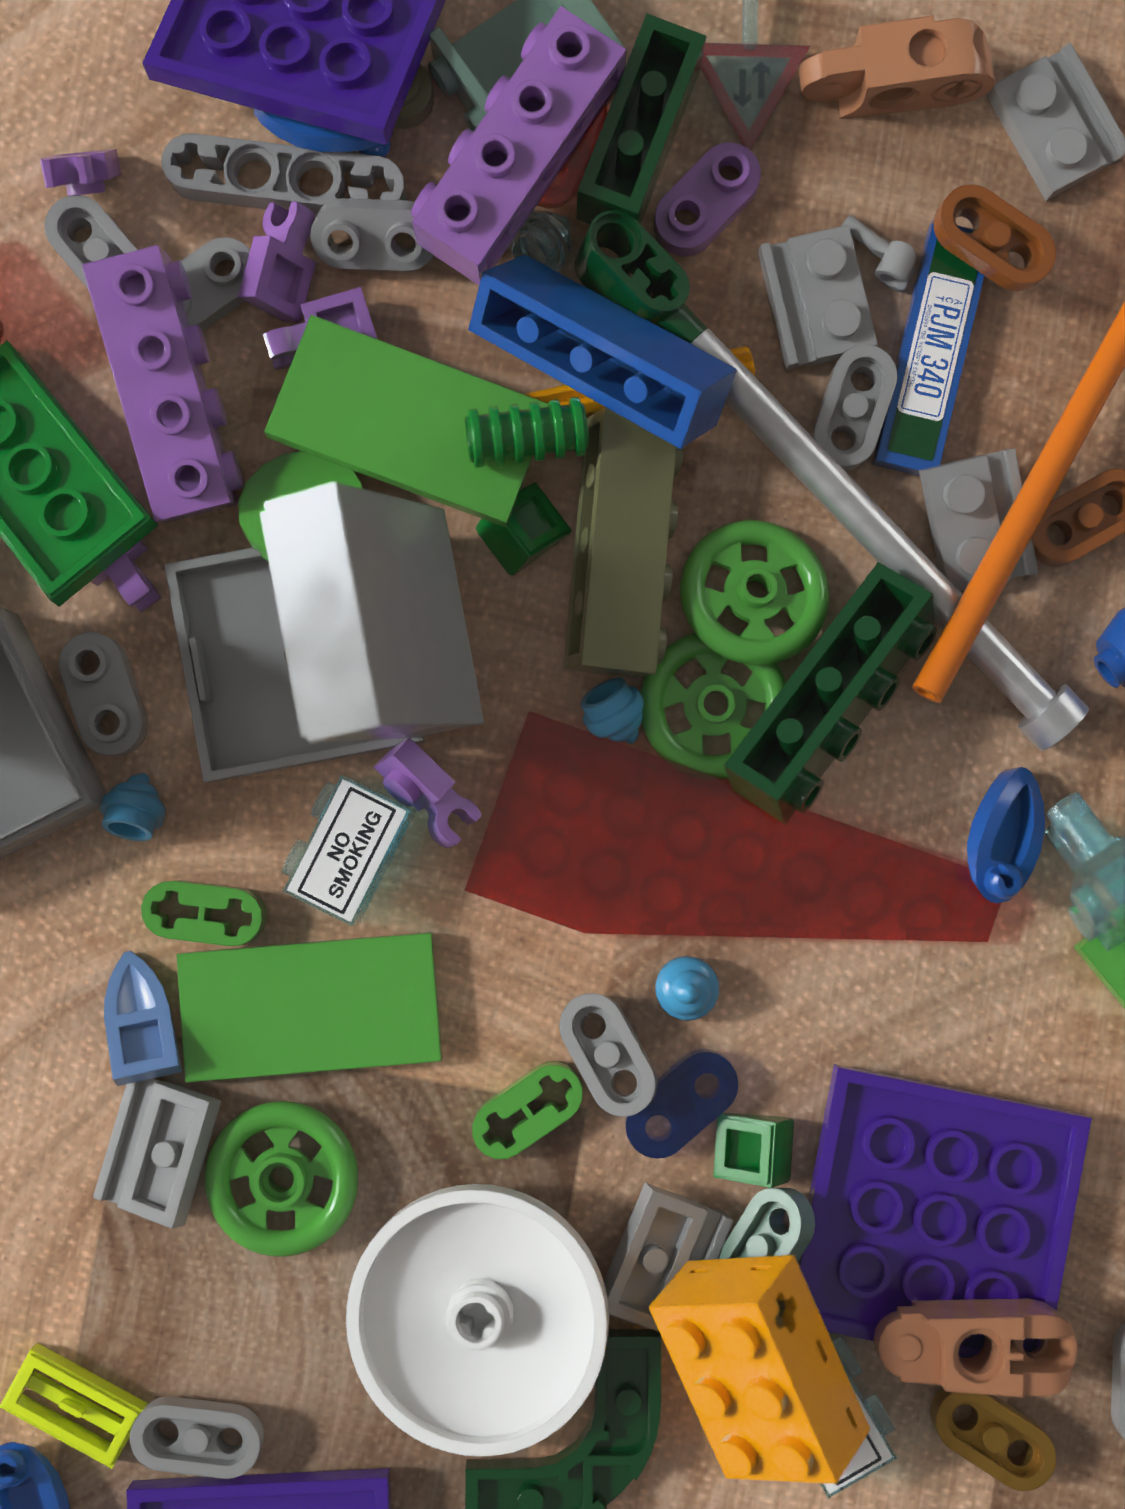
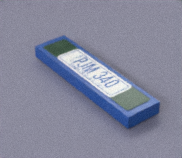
M934 220L928 227L897 358V383L880 431L872 464L920 476L919 470L938 466L941 463L984 279L983 274L953 255L939 243L934 232ZM958 226L965 233L973 232L971 228Z

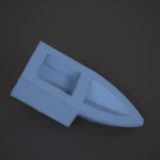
M132 951L124 952L111 974L104 999V1022L112 1078L117 1086L182 1072L173 1012L169 1006L164 988L154 971L144 960Z

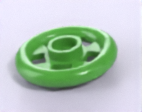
M742 520L713 530L692 549L681 574V603L692 630L711 650L722 657L738 663L768 665L797 655L816 638L827 616L829 585L820 559L801 537L789 529L771 522ZM757 545L766 547L767 562L760 560L743 562L741 560V546ZM712 565L729 570L730 572L725 580L723 592L705 587L706 578ZM795 568L801 578L804 591L790 595L787 593L786 581L780 571ZM750 581L759 582L765 587L767 596L763 598L752 596L747 590L746 583ZM725 608H729L739 619L748 622V626L740 636L730 632L717 621ZM781 610H784L794 622V625L783 634L775 637L764 622L771 620Z
M695 633L683 636L668 645L662 662L657 665L656 674L644 677L640 691L644 701L641 723L653 749L666 763L676 770L700 779H729L724 764L751 730L740 724L746 713L747 700L765 704L766 710L786 684V680L777 663L768 665L744 664L753 673L745 685L741 687L732 677L721 674V669L728 659L707 647ZM696 659L706 674L697 678L688 689H685L674 675L683 665ZM709 693H719L726 699L727 708L723 715L713 716L706 711L704 707L706 695ZM682 703L685 717L691 728L674 735L667 722L665 708ZM727 733L730 735V753L721 755L703 754V735L721 736Z
M275 1101L263 1103L245 1110L236 1116L217 1136L211 1147L205 1168L206 1198L218 1225L240 1246L266 1256L286 1257L299 1255L327 1242L347 1220L355 1203L358 1190L357 1161L352 1146L344 1132L324 1113L313 1107L296 1102ZM264 1130L273 1142L274 1147L265 1150L256 1160H252L243 1148V1144L252 1136ZM299 1130L313 1137L322 1146L313 1160H309L299 1149L290 1146V1142ZM279 1166L288 1168L294 1176L293 1185L286 1188L276 1185L272 1179L273 1169ZM248 1176L250 1190L256 1202L239 1207L233 1197L230 1181ZM314 1176H320L333 1181L331 1194L325 1206L307 1200L314 1185ZM268 1209L276 1212L294 1210L295 1229H268Z

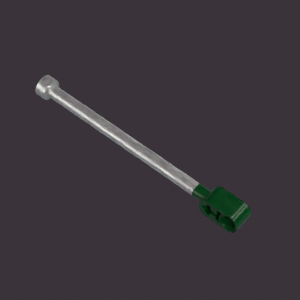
M609 210L597 215L591 222L575 257L574 268L580 282L586 288L736 368L737 372L725 403L877 562L933 593L934 622L943 630L963 594L685 304L690 291V283L686 272L634 217L622 211ZM599 247L612 250L619 258L606 255ZM986 619L967 656L1024 715L1018 724V728L1040 751L1046 750L1070 733L1086 716L1089 707L1067 684H1063L1053 690Z

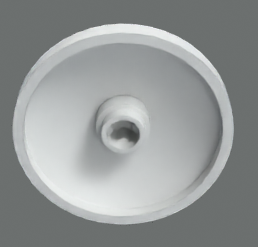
M487 1184L457 1185L434 1191L411 1202L397 1212L369 1243L359 1260L349 1288L346 1306L347 1340L352 1361L365 1390L376 1406L397 1427L418 1441L445 1452L465 1456H497L519 1451L546 1439L571 1419L582 1406L597 1379L606 1350L609 1332L608 1299L602 1275L589 1247L570 1223L555 1210L540 1200L510 1188Z

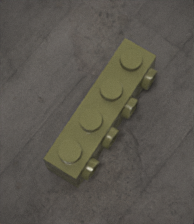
M603 407L587 418L589 446L582 459L563 669L638 678L656 674L657 665L662 662L666 652L667 634L665 628L660 627L662 602L667 600L672 586V568L670 564H666L668 539H671L674 535L678 521V506L675 501H672L673 479L679 473L682 465L684 447L679 449L612 410Z

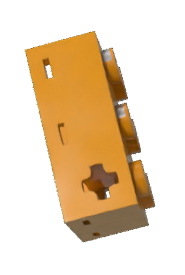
M784 1255L687 1261L651 1303L649 1310L725 1478L837 1484L871 1429L795 1256ZM784 1300L786 1306L782 1317H776L779 1311L776 1301Z

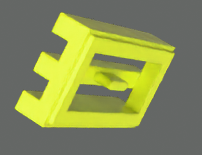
M36 1343L27 1354L2 1400L0 1408L112 1469L130 1439V1432L134 1421L149 1403L45 1346ZM35 1369L43 1372L44 1374L54 1378L55 1380L65 1384L66 1386L74 1389L75 1391L85 1395L86 1397L96 1401L97 1403L107 1407L108 1409L116 1412L117 1414L125 1418L122 1419L118 1417L117 1415L109 1412L108 1410L98 1406L97 1404L87 1400L86 1398L76 1394L75 1392L67 1389L66 1387L36 1372ZM26 1387L58 1404L60 1409L77 1418L82 1417L115 1436L113 1441L110 1442L22 1394Z

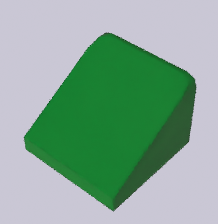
M536 482L520 490L506 528L481 519L476 525L477 533L509 575H514L524 569L572 532L571 528Z
M717 1113L713 1177L768 1188L788 1183L791 1177L794 1120L779 1116Z

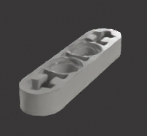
M191 133L181 134L173 138L166 145L161 157L162 169L173 189L182 197L196 201L266 209L269 203H276L288 211L291 202L297 201L317 215L320 208L327 202L344 198L346 192L344 172H350L353 186H355L348 187L350 199H369L367 190L357 187H373L375 178H385L387 188L393 191L382 192L380 200L407 199L405 182L399 167L390 159L380 156L350 152H319L292 145ZM199 155L204 166L209 169H196L193 179H187L179 166L190 165L192 156ZM223 157H226L224 162V177L226 183L224 185H221V180L216 171L210 169L223 170V164L221 159ZM253 160L263 161L271 167V175L268 182L258 189H248L238 183V173L241 167ZM312 168L325 169L333 176L331 188L321 196L311 197L305 195L299 189L301 176Z

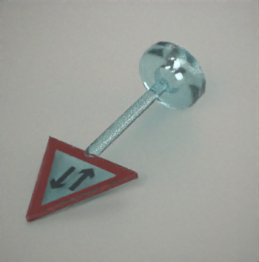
M743 0L742 44L705 43L701 70L741 143L750 151L810 46L758 44V0Z

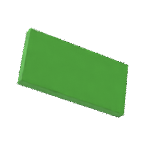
M310 315L264 433L268 439L506 528L533 455L525 456L523 463L516 464L512 457L505 458L504 465L495 466L493 460L484 461V467L475 468L474 463L470 462L465 416H468L469 409L477 408L479 415L488 414V408L492 406H497L499 412H507L510 404H518L520 410L528 409L530 402H538L540 408L548 407L549 404Z
M433 932L176 954L185 1082L437 1062L442 1060Z

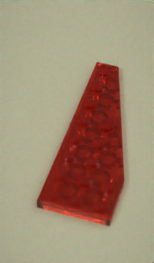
M531 711L528 712L465 891L589 934L988 942L1001 903L990 902L982 896L972 881L968 867L808 810L804 813L796 810L785 825L735 792L730 782L607 738L596 737L590 732Z

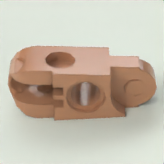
M934 15L860 26L856 42L853 46L825 50L823 53L809 57L799 66L802 96L808 100L820 101V103L838 101L840 119L961 105L979 99L989 93L995 86L992 53L984 31L972 20L953 18L935 21Z
M1030 1298L912 1301L913 1306L897 1307V1311L883 1317L874 1333L873 1341L877 1355L886 1369L898 1376L901 1382L941 1385L946 1392L1023 1397V1395L1047 1397L1059 1394L1071 1380L1078 1350L1075 1333L1071 1324L1045 1302ZM978 1333L985 1336L984 1345L979 1353L968 1358L958 1356L960 1344L965 1338ZM1025 1338L1042 1339L1039 1347L1032 1352H1026L1023 1349Z

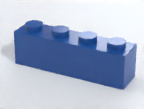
M525 254L485 270L482 273L468 328L469 331L679 449H682L717 426L737 369Z

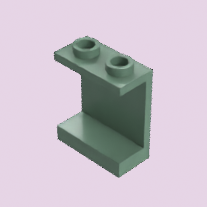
M516 0L453 44H451L440 27L429 33L433 61L428 63L429 70L445 96L449 98L456 94L468 112L464 114V119L470 130L474 132L487 112L484 110L485 103L496 82L503 75L511 78L522 63V48L533 28L540 22L548 25L560 6L624 47L591 0Z

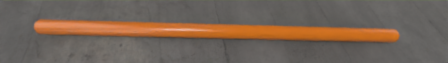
M1125 301L912 685V689L920 696L936 703L942 702L1125 368Z

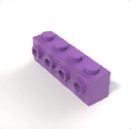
M562 6L559 7L548 25L540 22L533 28L522 48V63L511 78L503 75L496 82L485 103L484 110L487 112L474 132L468 128L461 133L448 157V163L451 166L438 185L430 182L423 188L411 211V216L414 218L412 224L417 244L477 285H480L483 271L496 266L618 88L625 70L626 49Z
M159 245L81 264L155 522L168 523L238 505L236 489L244 488L243 475L234 450L224 451L218 427L227 425L226 414L217 388L207 389L201 364L210 362L209 353L200 326L198 324L190 326L183 301L192 299V293L181 260L172 262L171 257Z

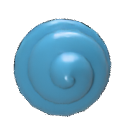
M621 677L606 680L591 689L580 703L585 712L583 722L589 732L599 738L608 737L614 742L625 741L628 744L636 742L639 732L638 728L643 719L642 709L644 706L643 698L638 689L634 686H628Z
M138 773L131 776L126 782L117 784L110 792L103 796L100 805V811L104 815L102 827L107 832L128 840L148 841L152 839L154 830L163 825L166 808L159 799L158 790L150 784V778L146 773Z
M680 956L670 960L661 968L655 982V993L659 1004L666 1013L679 1020L691 1021L707 1015L713 1009L719 996V981L714 970L705 961L693 956Z

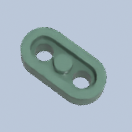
M767 1188L761 1190L751 1199L723 1245L718 1259L794 1255L798 1262L814 1234L815 1217L811 1204L802 1193L792 1188ZM786 1211L790 1220L788 1231L783 1223V1216Z

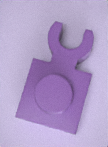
M117 149L58 154L40 159L45 188L66 185L68 196L105 192L104 180L121 175Z

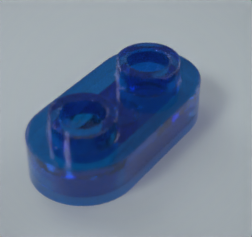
M710 1049L694 1050L682 1057L657 1079V1091L650 1105L635 1115L625 1117V1129L628 1140L636 1151L650 1158H666L678 1152L727 1110L735 1100L738 1092V1077L728 1059L719 1052ZM705 1073L713 1074L718 1079V1086L710 1095H701L695 1091L696 1079ZM657 1115L667 1118L670 1123L666 1134L660 1137L651 1136L645 1129L647 1121Z

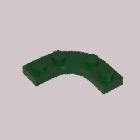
M609 1329L604 1358L595 1381V1399L591 1419L578 1439L556 1455L536 1459H467L465 1468V1509H607V1505L622 1493L633 1479H638L646 1466L657 1438L661 1413L660 1332L653 1329Z

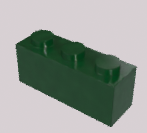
M646 13L577 190V220L591 224L593 219L600 213L618 210L628 213L640 224L642 223L700 73L706 35Z

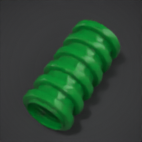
M579 397L570 398L568 405H560L558 399L550 400L548 407L540 408L538 402H530L528 409L520 410L518 404H510L507 412H499L497 406H492L488 408V414L479 415L477 408L469 409L468 416H465L470 462L474 463L475 468L484 467V461L493 460L495 466L504 465L505 458L512 457L516 464L523 463L525 456L530 455L534 456L535 461H543L547 453H554L556 459L564 458L566 451H574L576 457L584 456L589 446L586 411Z

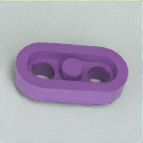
M722 143L708 150L660 200L654 220V232L659 244L669 253L682 257L693 256L706 249L753 200L761 177L760 165L756 156L748 148L737 143ZM724 166H732L739 171L740 177L732 181L726 180L719 174L718 170ZM681 210H690L697 216L698 220L694 224L684 225L676 219L675 215Z

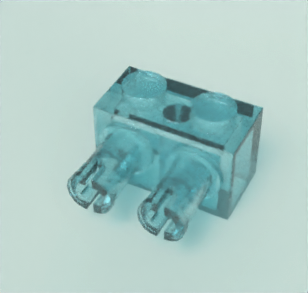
M1076 792L1056 803L1047 812V817L1052 824L1045 830V835L1074 873L1070 893V901L1073 906L1068 908L1072 921L1088 941L1098 938L1108 952L1125 941V837L1113 838L1081 794Z

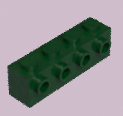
M877 562L724 764L733 790L785 825L796 810L801 813L807 811L819 796L824 785V780L821 777L833 760L837 759L842 762L857 745L862 734V729L859 726L872 708L880 711L891 700L900 682V678L897 675L910 657L916 661L919 660L931 646L937 633V627L934 626L933 593Z

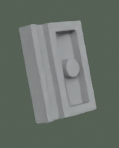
M1071 43L1062 47L1060 52L1048 58L1045 56L996 82L992 90L986 95L1045 201L1093 177L1105 167L1113 163L1117 164L1125 159V137Z
M849 225L788 238L787 242L770 245L769 242L760 245L758 256L786 371L795 370L796 367L813 363V365L839 360L844 352L854 346L878 345Z
M1015 448L919 470L938 569L960 592L965 591L1022 488ZM1031 539L1008 580L1038 573Z
M155 1078L126 1084L93 1198L99 1201L108 1200L118 1204L117 1208L171 1229L184 1226L221 1100L178 1084L160 1081Z
M645 1182L604 1279L609 1315L659 1331L649 1306L687 1261L718 1259L733 1219L722 1210L708 1208L700 1202Z

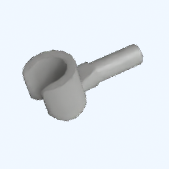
M852 214L849 215L842 226L849 225L851 235L872 251V254L881 258L874 273L876 279L890 289L903 291L915 271L916 253L913 247L902 241L895 240L889 243L886 239L880 238Z

